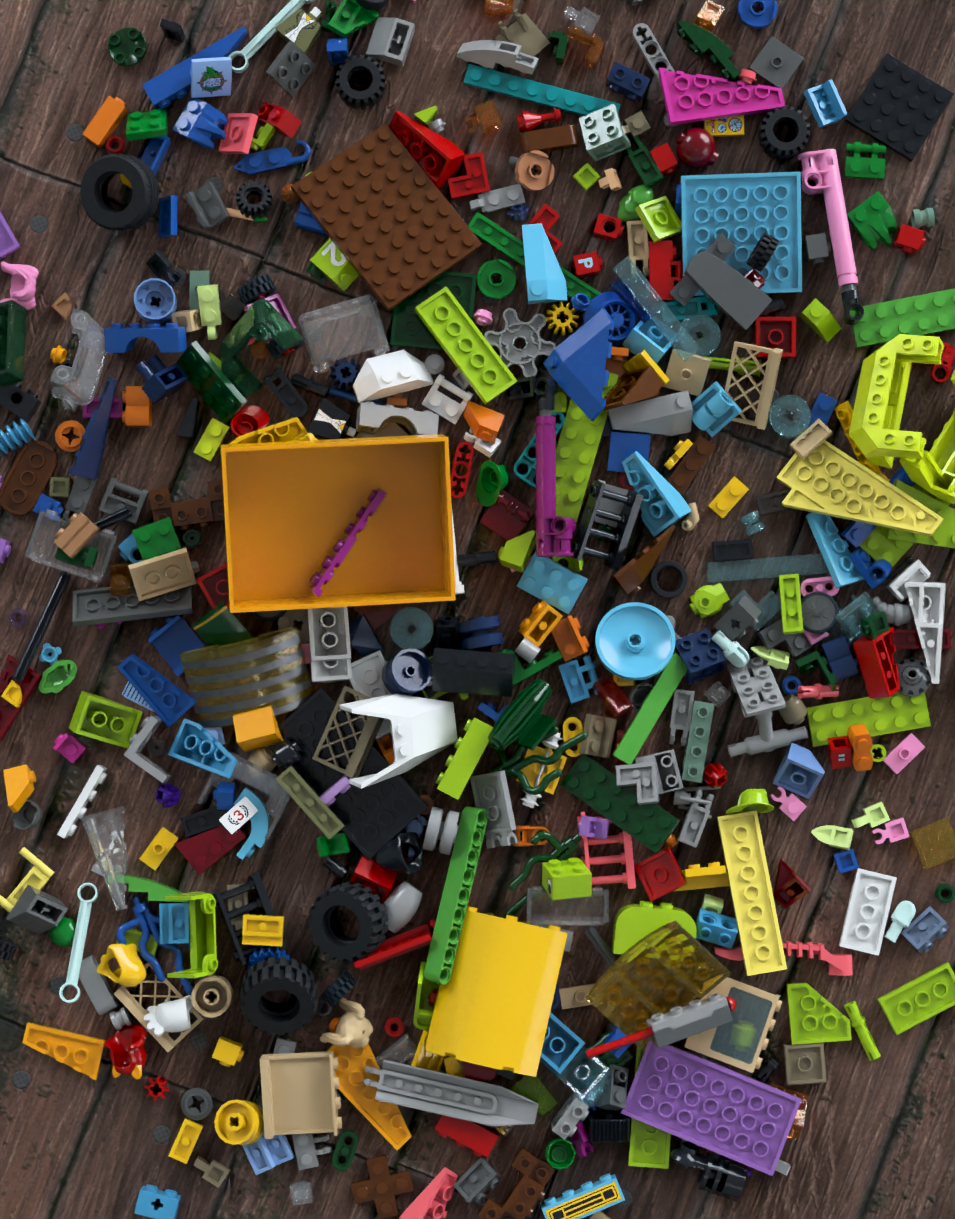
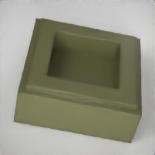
M50 477L49 497L69 498L71 478Z

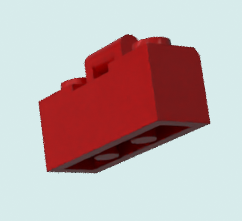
M672 240L655 243L654 241H648L649 303L674 301L669 292L675 287L674 282H679L683 277L682 261H673V258H676V246H673ZM672 266H675V277H671Z

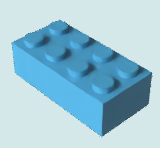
M551 1012L540 1062L555 1075L562 1073L585 1042Z

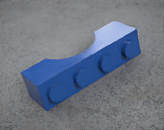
M113 323L111 327L104 329L106 353H125L131 351L136 340L140 337H147L154 341L161 353L182 352L187 349L186 326H178V323H166V326H160V323H148V326H141V323H131L129 327H123V323Z

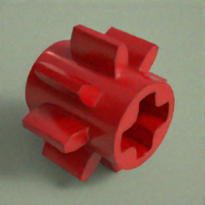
M718 762L716 765L709 764L704 768L703 775L705 777L703 781L711 788L715 785L721 787L727 780L726 773L728 771Z
M160 1075L157 1076L156 1080L150 1077L149 1082L151 1084L144 1086L149 1091L146 1096H153L154 1101L159 1096L164 1099L166 1097L164 1091L170 1090L169 1087H166L168 1079L163 1081ZM156 1084H159V1088H162L159 1092H156V1088H153Z

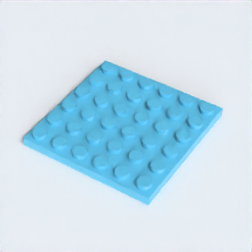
M801 172L681 176L683 276L692 258L698 253L707 250L721 233L736 246L724 262L745 276L753 269V267L747 265L750 254L753 252L761 236L767 233L779 240V243L761 272L756 270L766 280L764 282L765 285L760 289L764 293L802 292ZM698 290L694 296H700L704 294L700 290Z

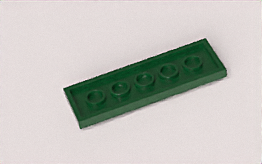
M583 753L560 784L656 854H658L680 822L679 819L656 803L639 805L635 788L632 786L618 787L615 774Z

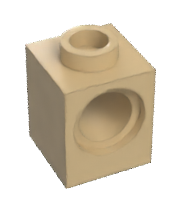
M199 309L183 310L171 314L173 323H178V326H186V332H193L202 328Z

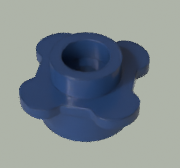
M516 204L507 212V216H511L513 221L523 220L527 218L526 211L529 210V207Z

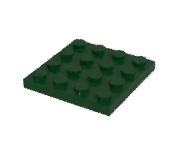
M446 271L396 305L393 312L390 346L444 351L414 311V308L447 286L472 320L477 274Z

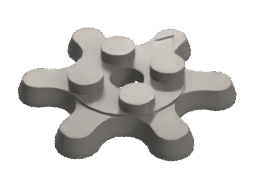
M507 308L503 312L504 330L500 332L487 331L484 337L490 345L499 348V357L507 368L510 365L517 364L522 368L525 377L536 376L535 358L541 354L549 356L556 348L553 342L544 341L540 337V330L546 324V317L538 313L529 322H522L519 320L516 310ZM523 339L526 343L523 349L516 348L514 346L515 340Z

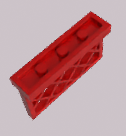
M423 924L385 939L376 951L355 961V968L359 967L361 971L431 944L433 935L429 924Z

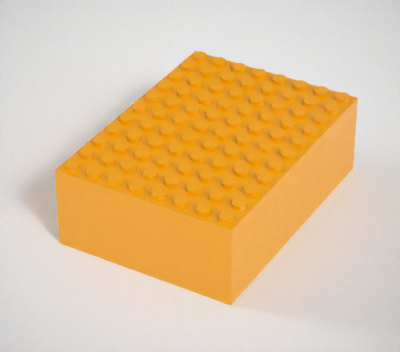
M433 434L220 445L230 613L456 600L449 439L447 436ZM380 488L387 494L374 514L367 518L368 522L365 528L360 533L357 532L355 535L357 540L338 568L334 566L333 571L335 572L333 577L326 585L322 584L320 589L323 592L320 596H317L312 592L309 580L315 572L319 573L323 568L321 563L325 557L333 554L334 549L332 548L338 539L342 540L346 535L344 530L349 523L354 524L358 518L355 515L361 506L366 507L369 502L367 498L370 493Z

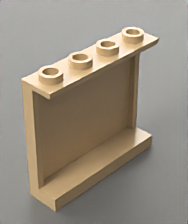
M334 1051L262 1054L260 1058L265 1139H273L274 1135L334 1132V1136H337L339 1129H342V1117H338V1109H341V1099L337 1097L336 1089L340 1088L339 1077L335 1075V1070L338 1069V1057H334Z

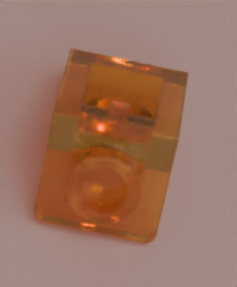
M706 0L694 24L712 33L725 8L711 0Z
M129 563L110 564L111 595L131 594L132 577L128 567Z

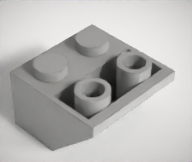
M378 17L365 55L403 67L415 32V24L398 18Z
M674 749L634 759L635 764L657 763L659 794L683 788Z

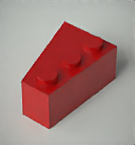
M889 627V631L877 635L878 638L874 640L863 636L853 643L870 698L890 697L900 690L898 664L894 665L893 652H896V645L892 646L891 633H894V627Z

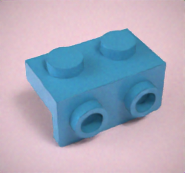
M832 79L803 92L819 128L836 123L847 115L845 106Z

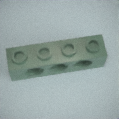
M693 701L691 724L687 735L680 774L681 780L702 783L715 704Z

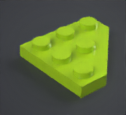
M806 982L786 984L792 1045L852 1040L850 1020Z

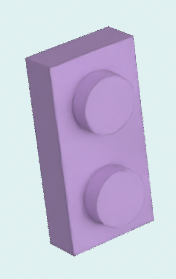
M346 775L340 778L320 796L322 801L327 806H330L336 800L334 796L339 792L345 793L351 787L349 779L352 778Z

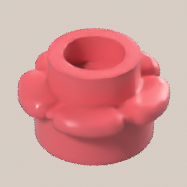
M741 69L740 81L749 85L752 82H756L755 72Z

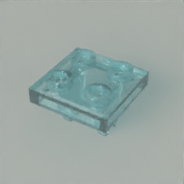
M866 591L858 598L854 594L850 596L853 600L852 603L843 610L839 608V613L834 616L845 637L850 642L862 634L860 619L878 612L872 598Z

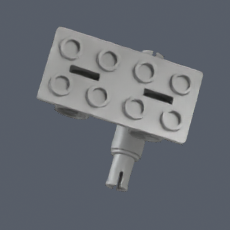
M761 657L750 659L746 666L741 668L733 664L727 665L734 693H737L739 696L744 718L755 716L759 728V735L747 737L744 739V742L727 745L730 758L745 753L753 755L761 752H771L777 748L789 746L793 741L808 738L805 726L792 730L783 728L773 731L772 711L785 708L786 703L771 668L767 665L768 661Z

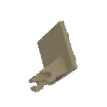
M515 8L513 14L516 21L508 28L504 27L502 21L497 23L501 33L495 37V40L522 45L521 53L535 57L550 42L526 13L523 15L519 14L518 9Z

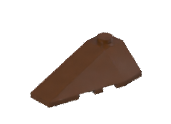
M674 525L668 528L611 577L626 595L630 592L634 595L642 588L640 584L646 578L673 533Z

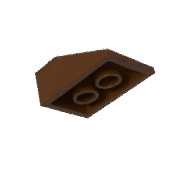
M651 365L624 373L604 397L606 405L602 411L634 402L637 403L647 398L652 399L659 394V390L664 383Z

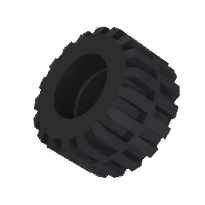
M356 55L351 56L352 59H345V64H340L339 71L336 72L335 82L341 100L345 101L346 105H352L354 109L361 107V110L366 109L365 106L371 108L373 103H378L380 97L384 95L386 84L383 69L376 60L373 61L372 57L368 56V58H365L364 55H360V58H356ZM364 73L372 78V84L367 90L355 91L349 86L350 79L356 74Z
M782 106L781 109L778 107L774 108L772 112L770 111L766 115L759 128L758 139L761 140L759 144L761 147L764 146V152L766 154L769 152L772 158L777 156L778 160L783 158L789 160L792 156L796 157L799 152H802L809 140L810 123L806 122V116L801 115L802 111H794L795 107L791 106L790 109H787V106ZM778 124H787L794 130L795 139L787 143L781 142L775 137L773 128Z

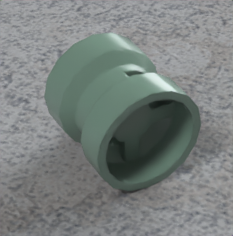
M926 208L921 211L919 209H912V227L920 229L921 226H926L927 228L934 227L935 216L933 208Z

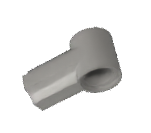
M524 638L514 652L528 663H531L541 649L527 638Z

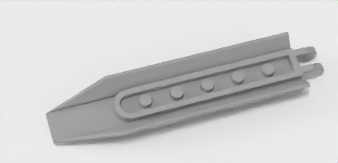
M383 1060L382 1070L366 1066V1072L380 1075L379 1082L369 1078L363 1079L362 1082L365 1085L377 1087L375 1100L489 1126L535 1124L539 1104L502 1086L388 1060Z

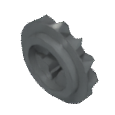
M199 1087L189 1089L181 1099L182 1112L192 1120L204 1119L210 1114L213 1107L212 1096L207 1090ZM194 1097L198 1101L204 1100L200 1105V1109H198L197 1106L189 1107L194 1103Z

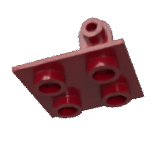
M501 490L496 503L489 507L479 522L508 541L519 535L534 514V511L506 491Z

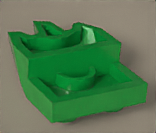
M879 191L847 214L848 220L857 230L856 234L865 245L873 251L877 247L876 241H881L889 247L892 242L889 231L897 232V222L890 205Z

